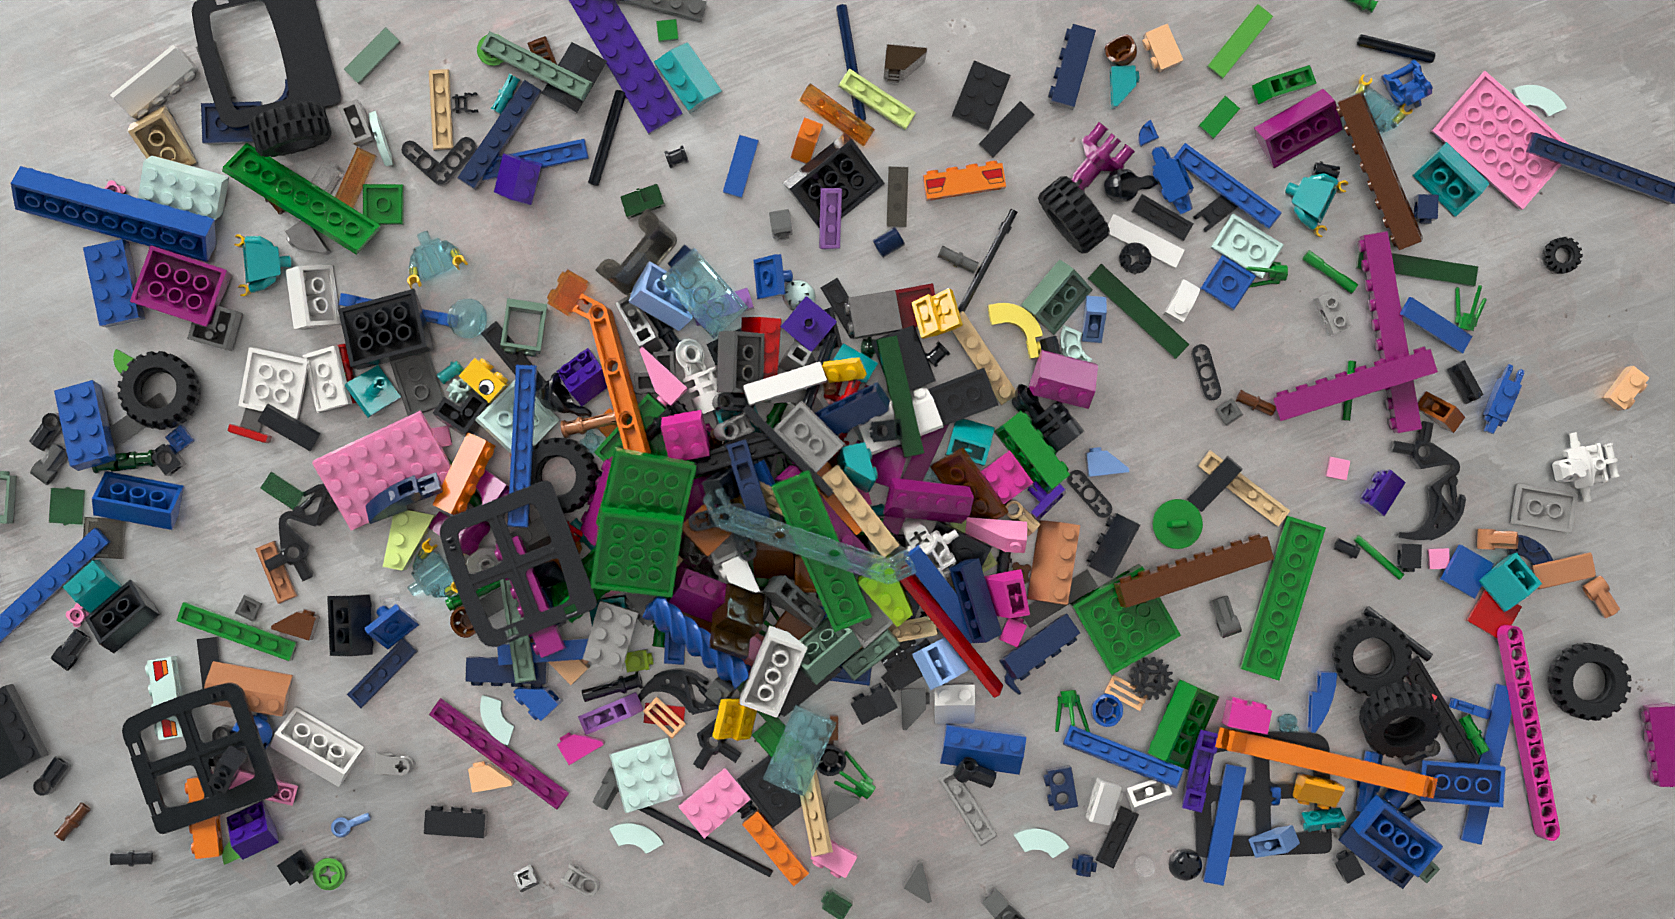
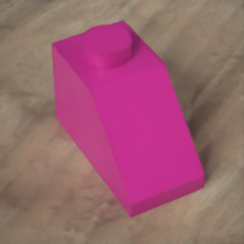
M569 732L559 738L561 742L557 746L568 765H571L604 745L605 741L580 733L571 735Z

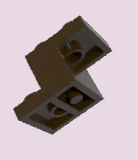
M729 582L726 585L725 602L712 614L709 648L743 660L748 658L750 639L762 630L765 594L755 593Z

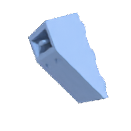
M945 637L912 654L930 690L970 670Z

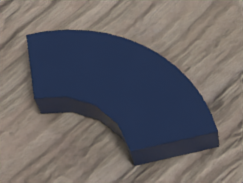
M1518 535V548L1507 549L1508 555L1517 553L1519 556L1527 559L1532 566L1553 561L1552 556L1541 543L1527 536Z

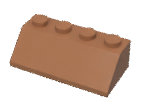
M1039 520L1040 525L1037 532L1027 599L1067 606L1080 525Z
M213 661L204 688L228 682L238 684L245 692L252 712L282 717L286 714L293 675ZM228 701L212 703V705L232 708Z

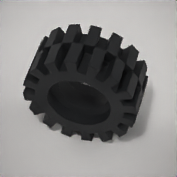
M1559 237L1550 241L1545 246L1546 249L1543 250L1545 256L1542 257L1546 261L1544 263L1545 266H1549L1548 270L1555 271L1554 273L1565 274L1576 269L1577 265L1581 264L1580 258L1583 257V254H1580L1582 248L1577 246L1579 243L1577 241L1574 242L1573 238ZM1559 248L1567 249L1570 254L1569 260L1566 263H1561L1556 259L1555 254Z

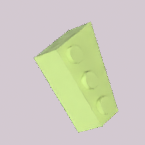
M409 509L394 515L383 567L401 571L407 570L423 539L428 534L430 529L428 527L436 515Z

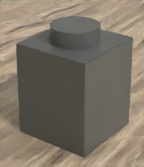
M717 677L705 695L720 706L721 699H730L736 689L734 690L732 681H724Z

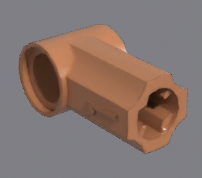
M1478 529L1477 549H1517L1518 532Z
M1599 575L1582 586L1587 597L1595 603L1604 618L1618 613L1620 608L1610 594V587L1602 576Z

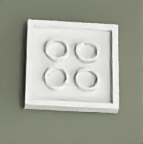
M249 347L238 406L263 411L269 403L291 417L298 419L310 360Z

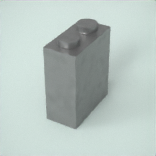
M895 290L849 297L846 299V303L843 304L844 313L849 316L850 323H847L848 334L852 335L853 339L893 333L902 329Z

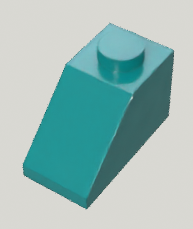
M1135 65L1111 66L1109 69L1111 109H1116L1136 87V83H1139V71H1136Z

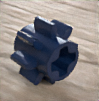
M1078 854V859L1073 858L1072 868L1076 870V875L1091 877V872L1096 873L1097 863L1093 861V856Z

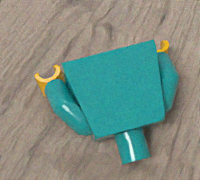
M1325 173L1311 175L1309 178L1304 177L1300 185L1290 182L1285 190V193L1294 196L1291 203L1299 220L1309 229L1313 230L1314 235L1317 237H1323L1318 233L1319 228L1327 231L1326 226L1318 225V223L1322 222L1336 192L1340 194L1346 192V190L1341 189V184L1348 185V181L1338 182V179Z
M239 234L235 235L236 238H241V242L234 245L243 248L246 284L238 286V288L245 287L246 292L240 294V296H248L251 293L266 289L276 282L277 277L281 275L280 268L291 267L290 255L279 256L278 247L274 246L271 241L261 236L244 237Z

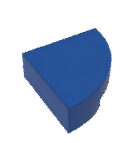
M1151 120L1146 122L1139 132L1138 141L1140 147L1159 138Z
M1272 787V797L1275 800L1271 802V806H1279L1281 788Z

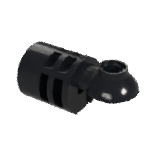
M1023 384L1017 386L1015 397L1012 399L1014 408L1018 412L1024 413L1026 411L1032 418V426L1043 434L1045 443L1052 446L1056 453L1084 432L1083 428L1070 415V411L1064 407L1062 402L1056 401L1044 410L1039 403L1038 396L1033 395L1029 387Z

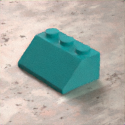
M688 42L669 50L654 61L655 66L689 114L722 92Z
M1447 142L1412 175L1432 195H1439L1438 201L1455 217L1477 199L1490 184Z

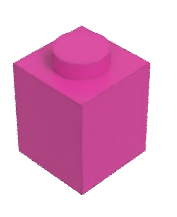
M1020 617L1007 618L1001 630L1002 634L999 635L998 639L1018 648L1027 627L1026 624H1023L1024 619Z

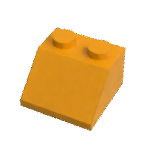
M1297 773L1293 797L1300 804L1309 805L1311 802L1316 803L1317 807L1329 809V807L1336 808L1345 791V787L1335 780Z

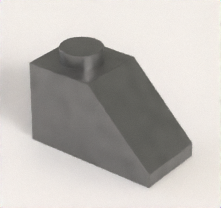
M299 221L285 231L288 235L286 240L292 248L296 247L300 250L325 255L331 253L318 232L303 221Z

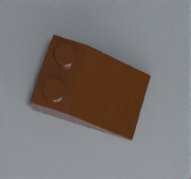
M761 521L755 523L752 530L757 551L753 559L754 577L771 579L773 576H786L790 580H795V541L787 522Z

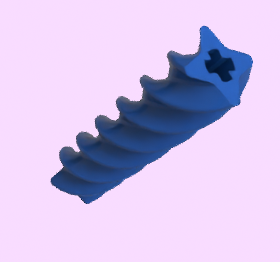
M656 596L646 605V610L642 616L644 619L655 620L659 631L670 632L673 642L686 645L688 653L694 657H701L702 663L706 668L716 669L721 680L732 681L734 690L743 681L748 679V673L751 669L750 665L745 664L740 658L709 648L710 633L705 629L699 628L693 619L684 616L679 608L668 603L663 596Z

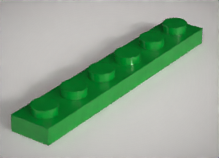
M187 602L182 603L176 620L287 661H291L297 645L296 641Z

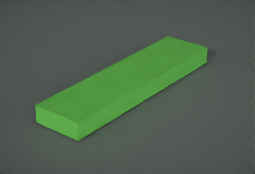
M1257 4L1207 67L1223 79L1271 20L1273 15Z

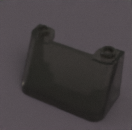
M648 208L638 220L639 227L645 232V236L621 265L613 259H606L595 270L622 294L627 296L631 295L632 289L647 263L650 261L659 266L677 244L675 233Z

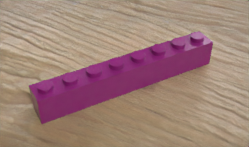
M1425 346L1414 349V354L1408 356L1405 353L1393 356L1394 360L1386 362V359L1374 362L1375 366L1367 368L1366 365L1354 368L1355 372L1347 374L1344 371L1335 374V379L1327 380V377L1316 380V385L1308 387L1306 383L1296 386V391L1290 393L1288 389L1277 392V397L1273 399L1280 421L1437 373L1438 370L1431 349L1426 350Z

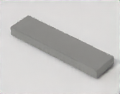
M954 767L938 777V780L980 846H983L998 835L965 783L959 782L954 777Z

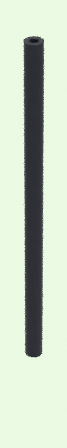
M649 806L638 809L768 877L773 872L772 869L708 836L703 838L698 831Z

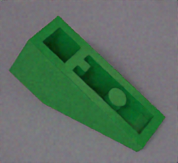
M1308 65L1266 78L1252 85V89L1258 104H1262L1315 85L1317 82L1311 66Z

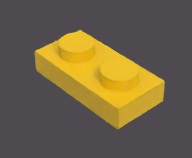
M860 357L827 361L822 365L829 383L864 379L867 375Z

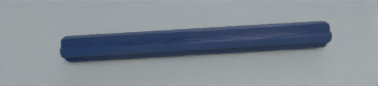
M840 4L836 6L846 68L847 71L851 69L859 75L847 5ZM851 95L856 122H863L866 120L864 103Z

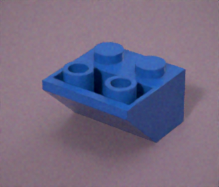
M523 686L513 691L516 701L520 705L525 704L530 709L528 713L535 720L539 719L542 721L563 702L550 687L534 688Z

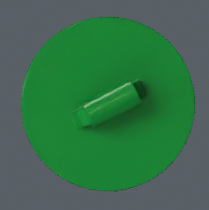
M1173 499L1163 503L1156 510L1153 516L1152 527L1156 538L1163 545L1173 549H1183L1197 541L1202 532L1203 520L1199 510L1192 503L1182 499Z

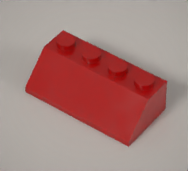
M742 317V332L765 334L763 379L778 375L781 318Z

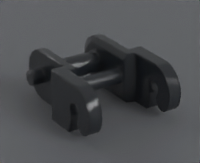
M464 93V96L455 94L452 99H455L453 111H456V113L465 111L466 114L478 113V109H468L466 101L468 97L478 96V93ZM459 99H463L464 108L459 107Z

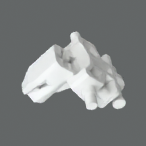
M1577 432L1570 433L1571 448L1563 451V456L1567 459L1554 461L1552 464L1555 481L1558 483L1569 482L1572 489H1580L1583 502L1592 501L1590 486H1593L1595 483H1606L1609 481L1606 464L1609 467L1610 478L1620 476L1616 464L1618 458H1615L1613 443L1603 445L1607 459H1604L1600 443H1594L1586 447L1581 446Z
M909 518L902 525L904 536L910 544L905 550V554L919 545L947 581V577L951 576L950 567L948 566L953 564L952 566L956 565V559L953 553H950L947 544L959 537L957 531L954 529L942 536L939 531L929 533L921 519ZM902 559L901 562L894 566L900 572L901 567L907 563Z

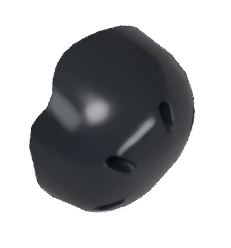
M825 744L817 750L814 762L821 774L835 776L845 769L846 757L839 746Z
M1191 849L1177 850L1170 856L1169 870L1177 879L1184 881L1192 880L1200 874L1202 861L1200 856Z

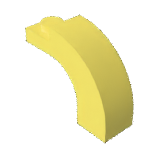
M996 303L988 305L991 326L1012 324L1018 327L1025 336L1029 359L1038 358L1041 346L1040 342H1036L1035 338L1042 337L1043 334L1035 317L1026 309L1015 304Z

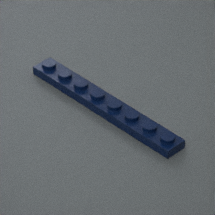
M1532 133L1526 150L1527 153L1658 200L1675 204V182L1539 133Z

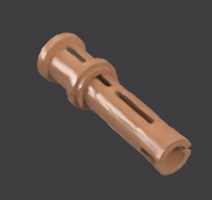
M614 412L589 418L577 417L576 420L572 421L563 420L560 423L564 438H569L573 434H585L590 429L617 424Z

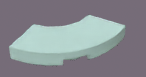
M1524 85L1512 89L1515 97L1525 106L1540 109L1546 117L1567 108L1557 94L1545 87Z
M376 111L370 112L368 115L370 125L384 165L386 167L393 165L391 151L384 135L383 126Z
M1063 325L1060 335L1062 355L1091 362L1092 359L1085 354L1081 346L1082 333Z
M482 695L480 712L486 729L498 741L509 745L515 725L509 723L503 716L501 709L502 700Z
M622 823L609 828L618 846L634 844L647 854L664 844L662 839L653 830L639 824Z
M1031 828L1014 834L1025 852L1042 850L1054 858L1070 848L1060 836L1048 830Z

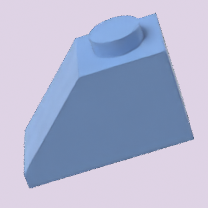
M1086 296L1082 328L1083 342L1102 343L1107 315L1106 297Z
M1101 447L1089 448L1090 452L1085 453L1088 477L1129 472V468L1107 450L1102 451Z
M1293 825L1277 827L1248 839L1255 858L1288 853L1300 844Z

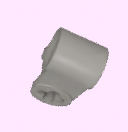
M740 413L716 425L714 436L719 441H727L755 431V428L751 426L749 419L743 413ZM725 427L728 429V435H727V436H726L725 433H724V428H725Z
M385 752L375 753L374 774L404 776L414 768V761L410 756ZM403 762V765H406L407 768L403 769V766H400V763Z
M569 863V869L564 878L560 879L563 885L587 897L594 895L600 888V882L596 877L572 863ZM587 881L594 884L595 888L593 891L586 889L585 883Z

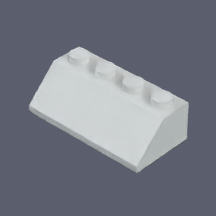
M172 45L113 92L111 97L132 118L136 120L141 119L149 114V110L152 107L162 104L167 95L177 92L182 83L192 80L196 76L195 73L199 70L184 51Z
M926 386L910 391L920 436L943 428V423L933 397ZM891 402L889 410L885 415L881 417L876 416L866 424H859L854 427V431L861 443H866V447L870 448L872 455L900 444V440L873 442V439L870 437L871 422L894 419ZM886 426L882 428V433L884 436H886L888 433V429Z
M769 625L749 672V677L740 693V705L778 717L807 647L789 632Z
M297 707L292 710L276 731L270 745L271 748L338 787L348 776L364 749L362 745Z

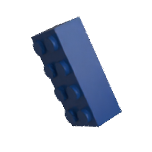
M120 239L83 247L99 326L107 328L144 320L143 306L130 302L137 283V277L129 241Z
M94 380L54 390L70 467L81 471L115 461L116 454L101 385Z
M1422 759L1420 774L1434 777L1438 780L1434 798L1419 796V800L1503 808L1506 767L1503 765Z
M1377 794L1351 824L1360 836L1416 877L1420 876L1443 848L1442 844L1433 835Z

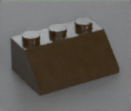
M887 44L883 79H887V82L899 83V80L906 79L925 63L927 48Z

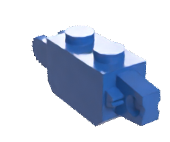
M1164 146L1155 147L1152 151V156H1154L1153 158L1156 165L1152 166L1154 169L1153 175L1162 186L1161 193L1164 199L1168 200L1169 203L1173 202L1180 214L1192 210L1193 207L1189 194L1192 193L1194 187L1181 158L1171 157Z
M1508 364L1502 377L1496 381L1483 411L1484 420L1487 421L1484 428L1485 432L1494 434L1497 426L1501 427L1504 422H1507L1522 387L1520 383L1524 376V370L1519 369L1514 381H1511L1509 377L1512 373L1513 365Z

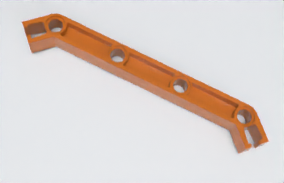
M581 293L579 299L583 300L586 305L590 302L592 307L588 313H585L579 308L580 306L575 305L572 311L590 321L624 449L651 454L613 312L602 303ZM603 311V316L598 319L599 312ZM618 363L617 370L613 372V365ZM632 416L631 424L627 425L628 417Z
M1221 727L1219 728L1215 746L1232 752L1324 772L1422 797L1434 798L1438 780L1434 777Z

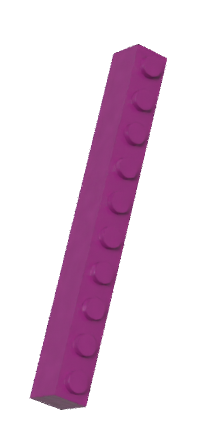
M1388 231L1360 236L1358 248L1363 253L1364 258L1361 261L1363 272H1366L1365 288L1369 292L1371 299L1368 300L1370 312L1373 311L1372 328L1377 334L1375 346L1376 350L1380 351L1381 359L1379 360L1386 359V362L1394 360L1393 356L1405 353L1408 356L1409 351L1403 316L1400 315L1401 305ZM1414 380L1384 389L1387 391L1388 397L1385 399L1386 408L1390 410L1391 418H1389L1390 429L1394 433L1422 429Z

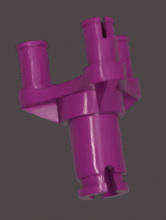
M1098 122L1088 136L1085 135L1082 139L1087 158L1071 178L1074 183L1082 179L1079 187L1084 192V189L1090 186L1102 170L1115 171L1119 168L1123 169L1125 167L1124 164L1135 153L1131 147L1125 144L1115 158H1111L1110 154L1121 140L1117 138L1111 144L1112 140L1116 137L1111 133L1102 146L1099 147L1097 142L1109 130L1100 122Z

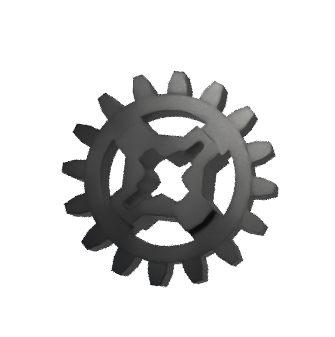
M1147 657L1143 658L1144 663L1137 661L1138 668L1132 667L1131 670L1135 673L1129 675L1130 678L1134 679L1130 686L1135 685L1136 687L1133 692H1140V698L1147 695V700H1151L1152 696H1154L1155 700H1158L1159 694L1163 697L1166 696L1164 690H1171L1168 683L1174 681L1169 679L1173 672H1167L1166 670L1169 665L1163 666V660L1160 659L1156 662L1155 657H1152L1150 661ZM1148 665L1156 666L1158 669H1156V670H1151V669H1150L1149 667H1147V666H1148ZM1139 673H1141V675H1142V679H1141V682H1140V683H1139V679H1138ZM1157 674L1153 679L1154 682L1146 683L1150 675ZM1162 675L1164 676V682H1163V684L1161 683V676H1162ZM1151 687L1156 692H1149L1144 689Z

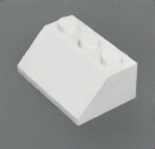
M333 265L297 266L287 269L286 276L294 329L341 324Z

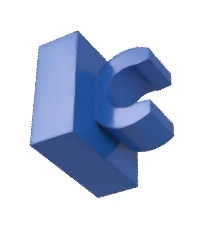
M183 425L178 426L165 436L177 453H180L195 441Z

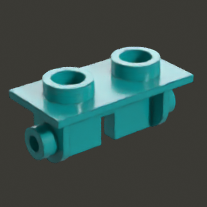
M1341 807L1301 813L1305 821L1303 829L1308 832L1322 830V825H1325V829L1341 828V826H1344V822H1347Z

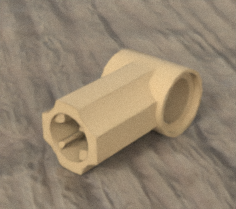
M1009 500L1004 504L1005 507L1008 509L1009 505L1017 504L1018 511L1015 514L1008 512L1007 516L1012 521L1027 522V536L1031 535L1039 527L1040 523L1017 500Z

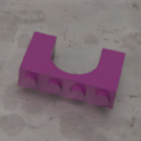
M485 468V472L480 477L476 486L481 494L482 504L509 494V484ZM439 511L428 528L440 536L441 525L451 516ZM488 521L460 531L459 540L464 554L470 556L477 551L480 542L490 531L491 526Z

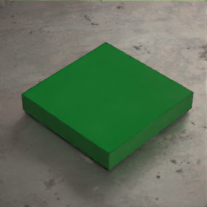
M363 184V215L379 225H404V185Z

